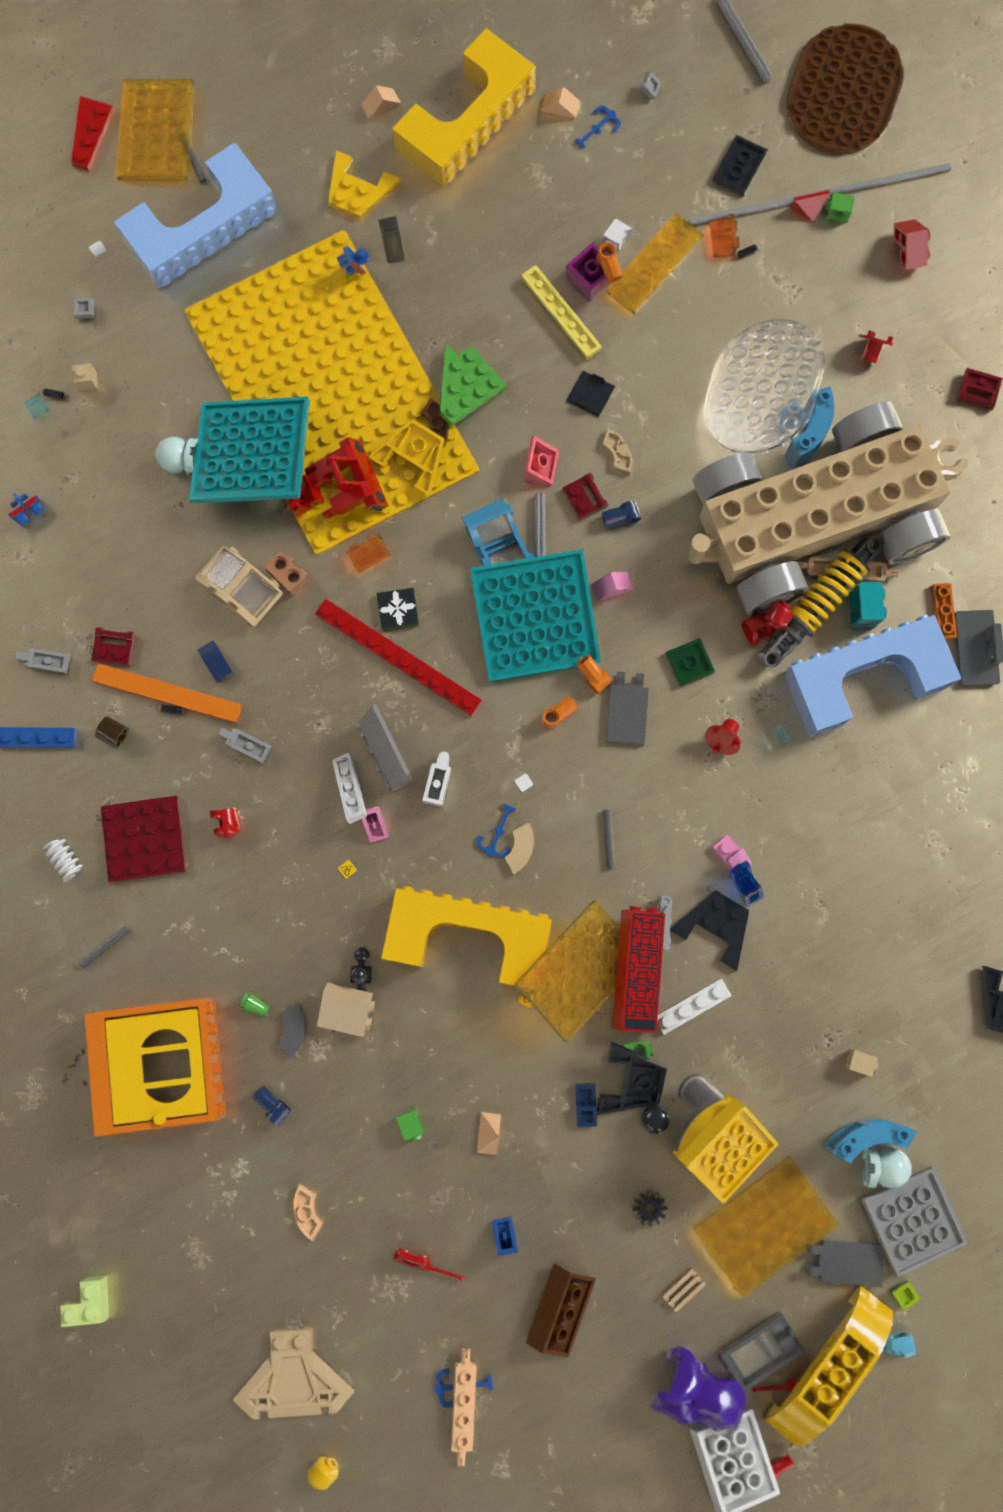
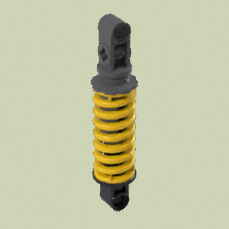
M865 535L851 551L846 548L841 550L837 560L831 563V568H827L824 571L825 576H819L818 583L811 585V591L804 594V599L797 601L798 607L794 606L790 609L794 615L787 628H781L764 649L760 651L758 660L762 665L770 668L777 667L794 649L796 644H801L804 636H814L817 627L822 626L819 619H828L829 616L826 611H835L833 604L840 605L842 603L841 595L848 597L849 592L844 587L856 588L855 583L851 579L853 578L861 582L862 576L868 575L871 572L868 564L883 548L881 537ZM871 540H873L874 542L872 548L869 547V542ZM772 654V660L768 663L767 656Z

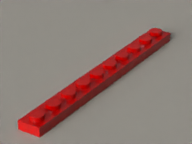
M326 598L316 611L315 615L471 717L481 704L482 700Z

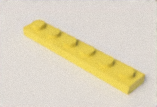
M536 265L521 275V279L586 360L602 350L599 342Z

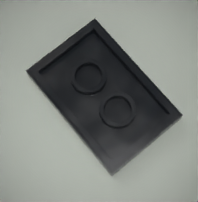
M736 135L713 176L712 182L744 197L766 157L768 149Z

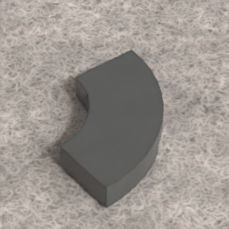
M298 1002L281 1014L285 1021V1030L282 1038L277 1043L288 1058H291L297 1052L305 1034V1016Z

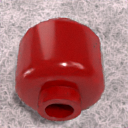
M780 601V603L773 602L765 614L766 624L779 631L781 628H787L794 615L793 611L790 610L791 605Z

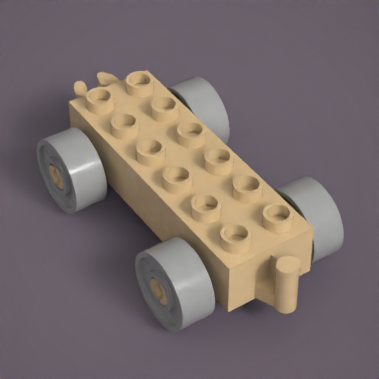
M880 402L848 415L833 427L832 434L840 453L771 478L762 479L753 455L748 452L737 453L715 461L700 470L692 480L703 505L700 519L707 536L700 533L693 537L688 552V559L693 564L718 562L727 584L747 578L737 586V590L747 615L753 616L761 612L766 613L773 602L780 603V601L788 604L808 592L809 588L799 564L793 560L889 525L892 526L878 535L883 540L882 550L888 564H899L924 555L941 546L951 537L940 511L936 508L951 493L946 481L961 475L969 462L963 458L958 460L953 466H945L940 462L939 456L943 451H955L960 445L959 440L950 437L941 438L930 445L921 424L903 429L891 402Z

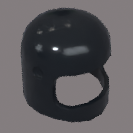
M660 1105L648 1106L641 1115L642 1127L650 1134L657 1135L663 1133L670 1124L669 1113Z

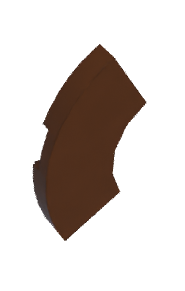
M430 398L421 412V416L428 421L431 431L445 439L444 448L449 436V424L439 414L440 405Z

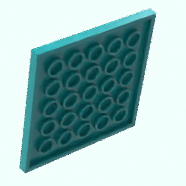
M309 397L203 402L200 412L197 435L199 440L196 443L189 501L191 503L299 499L310 407Z
M583 549L470 568L489 681L576 667L578 661L586 655H590L596 663L601 662Z

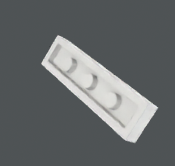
M350 753L333 759L332 762L347 822L351 824L367 817L353 757Z
M721 978L658 1014L657 1025L662 1034L665 1035L732 995Z

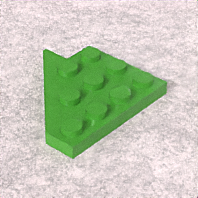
M448 344L445 347L439 414L452 427L507 388V384L472 346L459 355Z

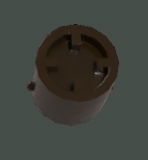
M106 716L99 723L95 731V737L117 749L126 739L129 728Z

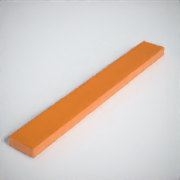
M99 663L92 678L94 683L236 724L243 707L242 704Z

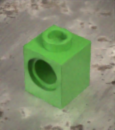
M833 192L831 199H827L825 210L828 211L827 218L848 222L852 213L855 196Z
M646 1040L622 1044L631 1050L641 1046L644 1056L649 1058L653 1056L652 1045L648 1044Z
M416 1109L396 1117L404 1140L409 1139L410 1142L422 1138L421 1134L425 1131Z

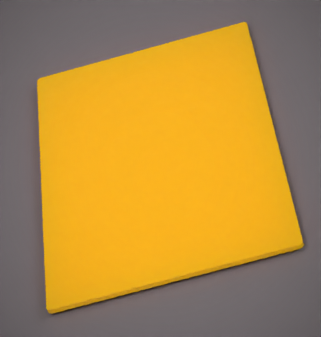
M344 230L185 309L188 319L233 401L309 397L310 407L302 477L306 475L304 472L305 468L341 448L339 442L347 437L361 440L366 454L369 456L412 419L430 429L428 421L421 416V412L430 398L440 405L438 394L365 265H361L366 271V274L362 276L358 272L350 276L345 269L340 267L337 257L344 254L343 247L348 246L354 252L356 251ZM449 425L448 440L442 449L431 496L479 471L477 463L455 425L452 427ZM395 452L385 467L369 458L389 506L382 511L367 509L365 503H362L342 516L335 515L325 519L322 515L323 512L332 507L329 499L342 492V490H338L336 487L335 477H331L332 482L320 488L325 502L322 504L314 502L311 504V510L300 517L295 515L315 554L319 555L428 499V495L414 487L423 470ZM350 466L341 471L344 480L356 481ZM302 478L301 487H305L306 485Z

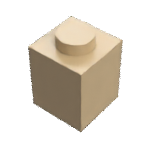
M91 363L72 365L73 383L79 391L98 389L97 372Z
M850 1049L845 1069L872 1077L878 1069L877 1057Z

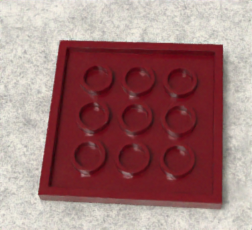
M175 795L101 806L109 883L187 872L179 796Z

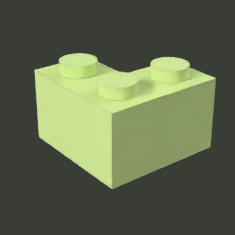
M107 1276L89 1277L80 1282L81 1300H71L61 1305L62 1327L103 1323L109 1318Z

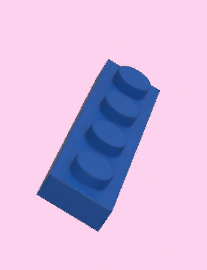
M0 727V747L76 748L77 729Z

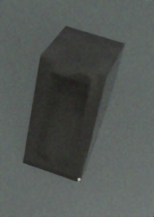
M396 216L379 219V228L387 263L405 260Z

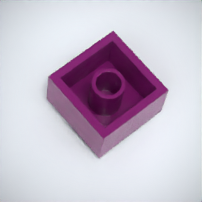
M593 242L566 265V277L589 300H592L610 284L607 282L601 264L596 259L599 248Z

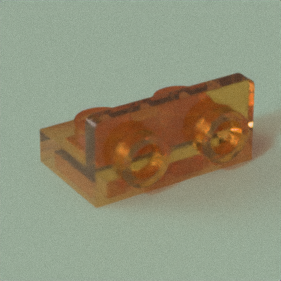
M729 214L728 219L710 221L713 258L735 256L737 248L740 247V239L736 237L738 225L737 220H734V215Z
M373 533L365 538L366 541L359 544L357 542L348 547L349 550L346 553L358 574L391 556L379 534L375 535Z

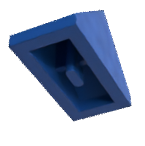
M512 1217L493 1220L492 1224L498 1257L518 1253Z

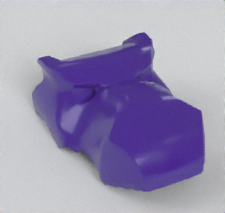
M682 1346L669 1348L666 1361L677 1366L669 1394L658 1391L657 1395H654L650 1407L656 1412L669 1416L680 1424L702 1423L714 1431L739 1427L746 1404V1395L739 1383L733 1379L719 1378L711 1374L702 1362L696 1360L694 1355Z

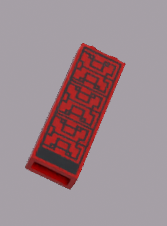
M629 906V910H621L612 1029L657 1033L666 914L658 913V909L646 908V911H641V907Z

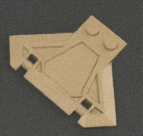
M312 1328L273 1330L270 1332L271 1355L233 1398V1401L252 1419H260V1412H268V1418L320 1415L321 1408L329 1407V1414H334L340 1410L355 1390L313 1351ZM321 1394H328V1398L321 1399ZM267 1398V1403H260V1399Z

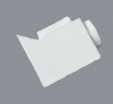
M615 218L603 235V243L610 242L614 245L615 250H619L626 239L631 238L632 228Z

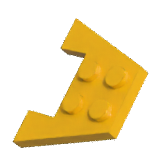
M336 150L328 201L329 206L358 219H363L401 180L399 177L384 171L377 186L352 176L347 173L353 161L352 157Z
M412 419L368 457L385 467L395 452L416 465L423 472L414 487L430 497L445 439Z

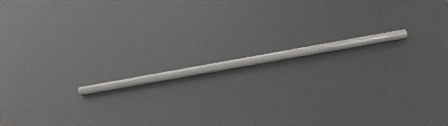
M947 163L826 190L830 191L829 196H832L833 192L841 194L950 171L951 164ZM794 197L689 219L690 226L792 205Z

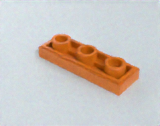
M951 583L932 584L933 611L945 640L957 639Z

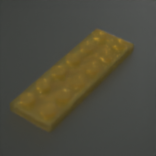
M676 213L624 270L623 278L614 282L607 289V294L635 315L703 239L704 234Z

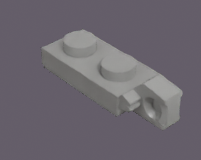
M31 648L27 650V653L16 651L15 659L25 662L24 666L67 674L70 655Z
M221 728L218 734L227 739L225 744L261 763H264L272 748L271 745L239 729L233 728L232 732Z
M658 896L657 901L658 913H666L663 951L669 950L671 944L670 926L672 923L671 907L673 905L672 897Z

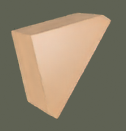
M375 85L361 105L369 120L400 106L401 102L392 88Z
M563 86L545 94L541 111L576 119L580 101Z

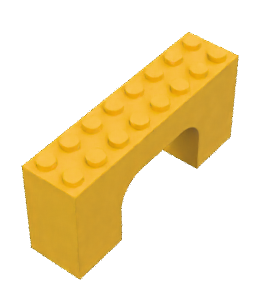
M487 28L463 52L464 76L484 90L458 119L451 122H442L415 103L392 128L395 150L442 187L447 182L450 183L458 170H462L470 157L473 158L476 155L478 149L488 142L489 137L500 129L501 124L508 120L512 112L523 104L524 99L535 90V65Z
M402 886L401 889L396 888L381 959L423 968L431 933L440 926L452 925L491 933L502 941L505 955L499 983L536 991L539 990L552 919H548L549 915L537 913L536 916L529 915V911L522 909L513 912L510 911V907L498 905V908L490 907L491 903L479 901L478 904H473L471 899L460 897L459 900H454L451 895L440 893V897L434 896V893L428 890L421 889L420 893L414 892L415 889L408 886Z

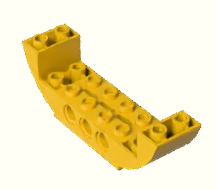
M860 1285L848 1300L853 1307L780 1407L777 1403H774L763 1418L766 1423L796 1447H801L813 1441L829 1425H832L879 1359L889 1336L893 1322V1311Z

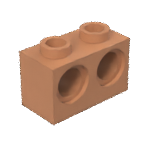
M279 551L264 565V568L293 597L309 582L306 577L307 572L301 566L297 568L293 564L295 561L289 554L286 553L284 555ZM280 563H285L286 565L283 569H277ZM293 576L299 577L296 582H290V578Z

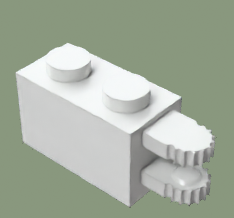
M447 752L439 753L436 764H431L423 796L424 804L443 808L451 775V767H449L450 756Z

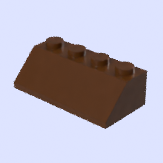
M554 1263L526 1344L542 1354L569 1358L596 1277L571 1267Z

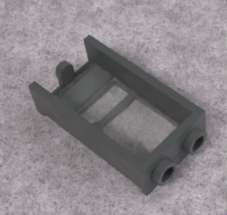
M778 1311L775 1315L722 1350L720 1349L719 1353L722 1357L719 1358V1361L725 1370L729 1368L733 1376L730 1379L736 1380L743 1391L746 1392L806 1351L796 1338L792 1328L788 1325L784 1315Z

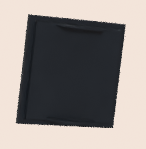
M583 370L566 402L599 418L615 386L606 382L604 378Z

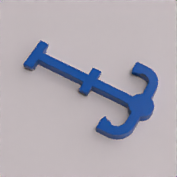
M603 105L595 108L594 113L596 115L599 114V111H604L607 117L598 125L593 124V129L581 140L579 138L575 139V142L584 149L586 147L584 142L596 132L600 134L602 132L600 128L609 120L617 123V126L612 129L616 133L621 127V121L616 116L614 110H609Z
M504 803L502 807L506 811L499 828L494 827L493 831L497 833L492 845L486 848L481 845L484 837L479 835L477 839V847L485 851L489 857L495 855L504 858L511 849L505 847V852L502 854L495 850L500 833L505 834V831L502 829L509 812H514L516 809Z
M449 1368L441 1369L438 1372L437 1384L434 1388L435 1393L438 1394L439 1403L445 1408L453 1407L452 1401L445 1402L443 1400V1393L453 1390L454 1384L444 1385L441 1383V1376L443 1374L449 1375ZM491 1375L487 1376L488 1380L476 1382L475 1387L488 1386L489 1391H492Z

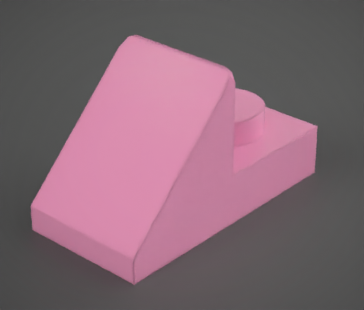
M728 835L712 847L737 877L752 865L744 849H740Z

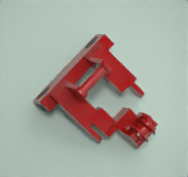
M347 437L339 442L341 448L305 468L304 472L306 475L302 478L306 486L301 487L299 499H283L289 503L286 508L291 509L293 514L300 517L312 509L311 504L314 502L324 503L320 488L332 482L331 477L333 476L337 482V489L342 490V492L329 499L332 507L323 512L322 515L325 519L335 515L342 516L362 503H365L367 509L382 511L388 507L387 500L361 440ZM350 466L356 481L344 480L341 471Z

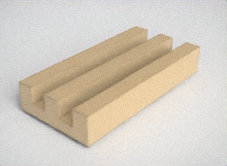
M690 1268L662 1297L677 1313L706 1284ZM693 1275L694 1278L670 1300L669 1296ZM698 1281L699 1284L675 1305L674 1303Z

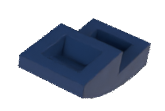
M214 640L197 649L217 683L234 674Z
M575 1083L577 1127L597 1126L595 1083Z

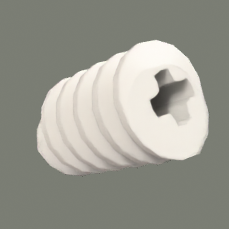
M66 839L51 841L42 848V851L46 852V857L51 858L50 863L55 864L54 869L59 871L58 875L63 877V882L74 878L83 867L82 864L75 865L79 860L78 858L71 859L75 854L74 852L67 853L70 845L63 847Z

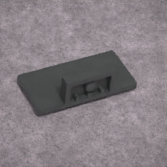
M993 610L956 611L955 619L958 635L960 676L962 678L961 685L999 684V664L1003 662L1001 623L994 622Z

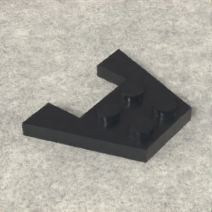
M715 890L676 923L670 931L680 938L687 940L695 924L729 944L720 962L737 971L749 910Z
M982 966L987 1029L1003 1033V991H999L1003 971Z
M611 1041L607 1058L608 1062L626 1064L620 1096L600 1094L597 1114L602 1115L660 1104L667 1073L666 1065Z

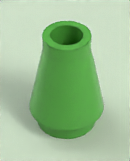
M245 993L239 1005L243 1009L242 1011L258 1014L265 1017L269 1009L268 1005L252 993Z

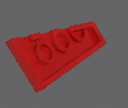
M80 96L71 157L72 166L90 171L114 113L113 105Z

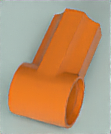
M604 242L599 247L596 259L602 266L607 282L614 283L622 279L624 275L615 255L614 245L610 242ZM606 251L610 256H605L602 252Z
M586 655L578 661L576 666L588 680V685L597 694L612 682L611 677L603 669H600L590 655Z
M568 696L552 708L545 710L541 723L545 728L553 729L579 708L573 698ZM546 716H554L555 722H548Z

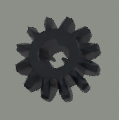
M650 1190L647 1191L646 1198L643 1193H640L642 1200H634L639 1205L633 1207V1211L638 1212L635 1218H642V1225L647 1220L650 1227L653 1226V1220L659 1225L660 1220L658 1217L666 1218V1215L661 1211H666L667 1206H660L665 1202V1199L661 1198L658 1200L659 1193L657 1192L652 1198ZM648 1204H651L655 1208V1210H652V1213H648V1211L645 1210V1207H648Z

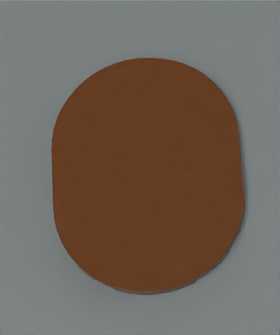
M843 23L840 26L827 27L811 38L801 52L787 93V115L795 132L806 143L816 149L835 154L857 152L875 143L889 125L903 84L904 67L895 45H892L886 39V36L876 29L855 23Z

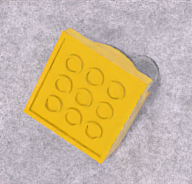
M691 1074L680 1084L678 1096L694 1112L681 1128L673 1154L724 1204L779 1144L737 1098L732 1097L730 1094H727L725 1097L702 1075Z

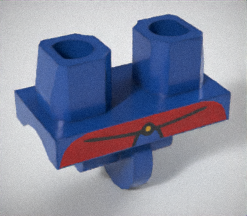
M348 246L343 247L344 254L337 257L340 267L345 269L350 276L356 272L361 276L366 274L361 265L369 261L370 255L368 251L360 248L354 252Z
M14 493L12 496L15 500L10 505L12 508L18 504L20 506L10 512L8 516L23 526L30 521L25 515V511L30 509L37 516L44 509L40 504L41 500L38 496L35 495L23 503L28 496L24 493L19 497Z

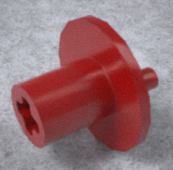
M871 330L868 331L867 335L859 334L858 337L867 339L861 360L877 364L883 345L894 346V343H892L894 337L888 336L887 341L874 338L876 333Z
M725 719L722 725L708 727L705 732V740L713 749V753L725 755L738 753L741 748V740L737 735L740 726L735 720Z

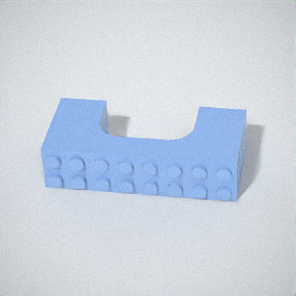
M235 142L205 161L211 181L221 193V197L216 204L180 227L170 228L162 225L146 203L143 202L114 221L123 241L158 288L167 286L173 279L182 276L188 269L197 266L203 259L212 256L218 249L227 246L233 239L242 236L247 230L256 227L262 220L271 217L277 211L272 190Z
M923 615L918 617L917 621L910 623V621L901 623L894 630L890 627L882 630L881 634L877 636L870 634L865 636L860 642H856V640L848 642L841 649L834 647L829 649L828 653L824 655L817 653L810 656V659L803 662L801 659L793 662L792 666L788 667V671L784 676L809 738L843 726L853 718L842 690L843 678L882 663L894 664L904 672L915 699L951 687L962 679L935 615L930 617Z

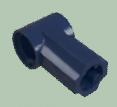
M635 500L625 502L620 507L602 512L606 528L624 523L627 525L634 524L642 519Z
M262 1086L251 1098L266 1113L265 1116L277 1127L292 1112L282 1100H278L265 1086Z

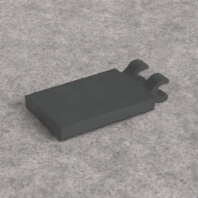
M617 672L616 685H610L606 742L645 745L649 688L643 687L644 674L636 673L635 684L624 683L625 672Z
M823 1238L821 1245L807 1243V1252L819 1255V1265L806 1264V1273L808 1275H820L819 1280L821 1282L882 1287L884 1251L880 1244Z

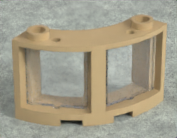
M223 545L194 579L218 599H222L227 604L230 603L229 607L248 624L255 627L282 596L283 592L279 589L280 584L273 578L269 580L258 569L239 555L240 552L233 546L228 548Z

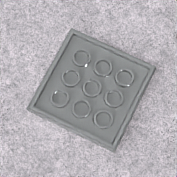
M929 1167L912 1175L902 1187L884 1188L861 1199L896 1278L968 1245L934 1167Z

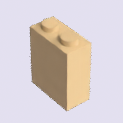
M327 983L322 994L317 1026L363 1037L365 1031L370 1030L372 1023L369 1014L373 1013L375 1001H372L373 993Z

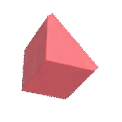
M531 436L524 481L553 485L559 450L541 439Z

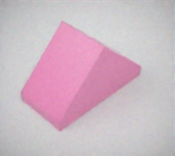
M610 572L592 583L598 602L633 590L627 572Z
M376 806L366 809L367 817L362 818L370 843L388 838L380 808Z

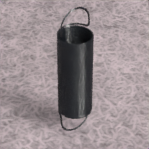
M754 244L736 253H738L739 258H742L759 249Z
M46 388L43 390L44 396L63 399L64 394H66L62 391Z
M162 705L159 712L181 715L182 708Z

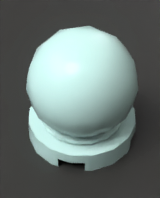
M176 436L165 438L156 447L155 458L157 464L166 472L178 474L185 471L186 475L192 476L196 443H198L199 439L190 438L186 442L184 439Z
M870 1146L862 1151L861 1160H865V1170L861 1169L864 1186L875 1188L879 1183L883 1187L893 1189L902 1187L911 1177V1162L908 1156L901 1150L889 1147L877 1152L875 1146Z

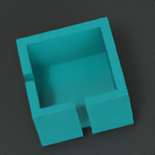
M859 582L856 588L849 592L850 609H860V612H850L851 629H874L885 620L887 609L884 607L883 600L885 599L886 592L882 582Z

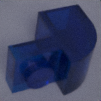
M747 860L730 869L731 874L729 878L747 907L764 898L762 887L753 877L751 865Z

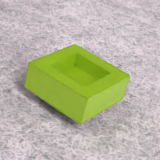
M908 1280L891 1291L904 1311L921 1300Z

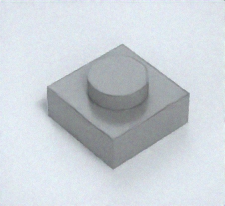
M651 71L646 72L640 89L650 99H654L661 82Z
M92 297L74 298V317L76 319L94 318V300Z

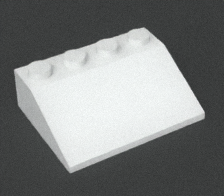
M752 1409L744 1410L739 1427L734 1429L714 1431L702 1423L689 1428L716 1512H740L780 1494Z

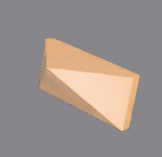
M481 1112L477 1153L497 1155L501 1114Z

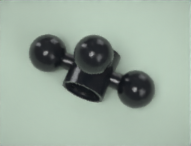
M359 947L354 952V958L358 961V966L351 965L350 983H357L355 989L367 992L364 984H371L372 967L365 966V962L369 959L370 953L367 948Z

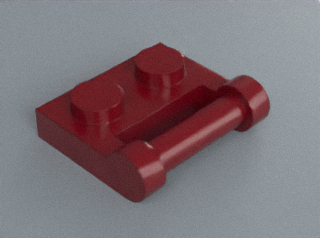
M966 368L956 400L961 402L965 400L993 410L1003 378ZM968 389L989 395L990 400L968 394L966 391Z
M588 473L582 478L562 487V491L579 521L609 506V503L606 499L604 500L595 484L592 473ZM588 484L598 504L593 506L583 485Z
M96 627L91 660L130 666L135 632L108 631ZM103 637L126 640V645L103 643L102 640Z

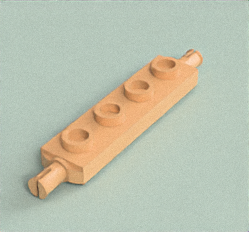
M810 557L807 563L798 562L801 570H807L808 577L818 578L819 576H825L824 571L827 568H831V563L837 559ZM870 562L868 566L871 572L868 575L862 576V581L884 583L886 577L898 578L899 570L887 569L886 563Z
M462 1348V1361L455 1363L451 1450L457 1453V1466L465 1465V1453L473 1449L476 1364L470 1361L469 1348Z

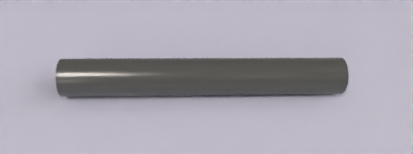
M181 135L179 139L200 183L207 181L186 135Z
M603 810L607 868H615L611 810Z
M126 925L123 926L80 961L79 965L83 969L130 932L129 928Z

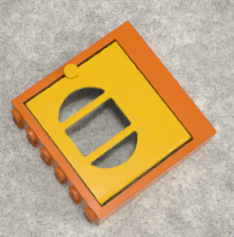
M212 998L85 1014L94 1137L211 1122L224 1118L223 1114H226L225 1102H222L221 1095L224 1094V1084L220 1082L222 1064L218 1062L220 1043L216 1042L218 1023L214 1021V1014H216L217 1009L216 1003L213 1002ZM198 1006V1008L196 1009L105 1020V1018L135 1015ZM162 1029L175 1030L187 1039L186 1043L142 1048L148 1036ZM189 1049L191 1077L149 1083L144 1082L143 1054ZM191 1084L189 1091L181 1099L171 1103L156 1101L146 1092V1089ZM207 1112H208L207 1115H199V1116H192V1117H184V1118H176V1119L166 1120V1118H169V1117L185 1116V1115L200 1114V1113H207ZM154 1120L153 1122L138 1123V1124H131V1125H123V1126H115V1127H114V1125H116V1124H124V1123H131V1122Z

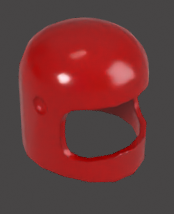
M764 612L757 613L741 622L743 633L752 646L759 643V638H770L774 634L775 628L766 624V613Z
M237 808L209 811L210 818H216L219 822V828L213 830L215 836L227 839L236 836L240 832L241 825Z

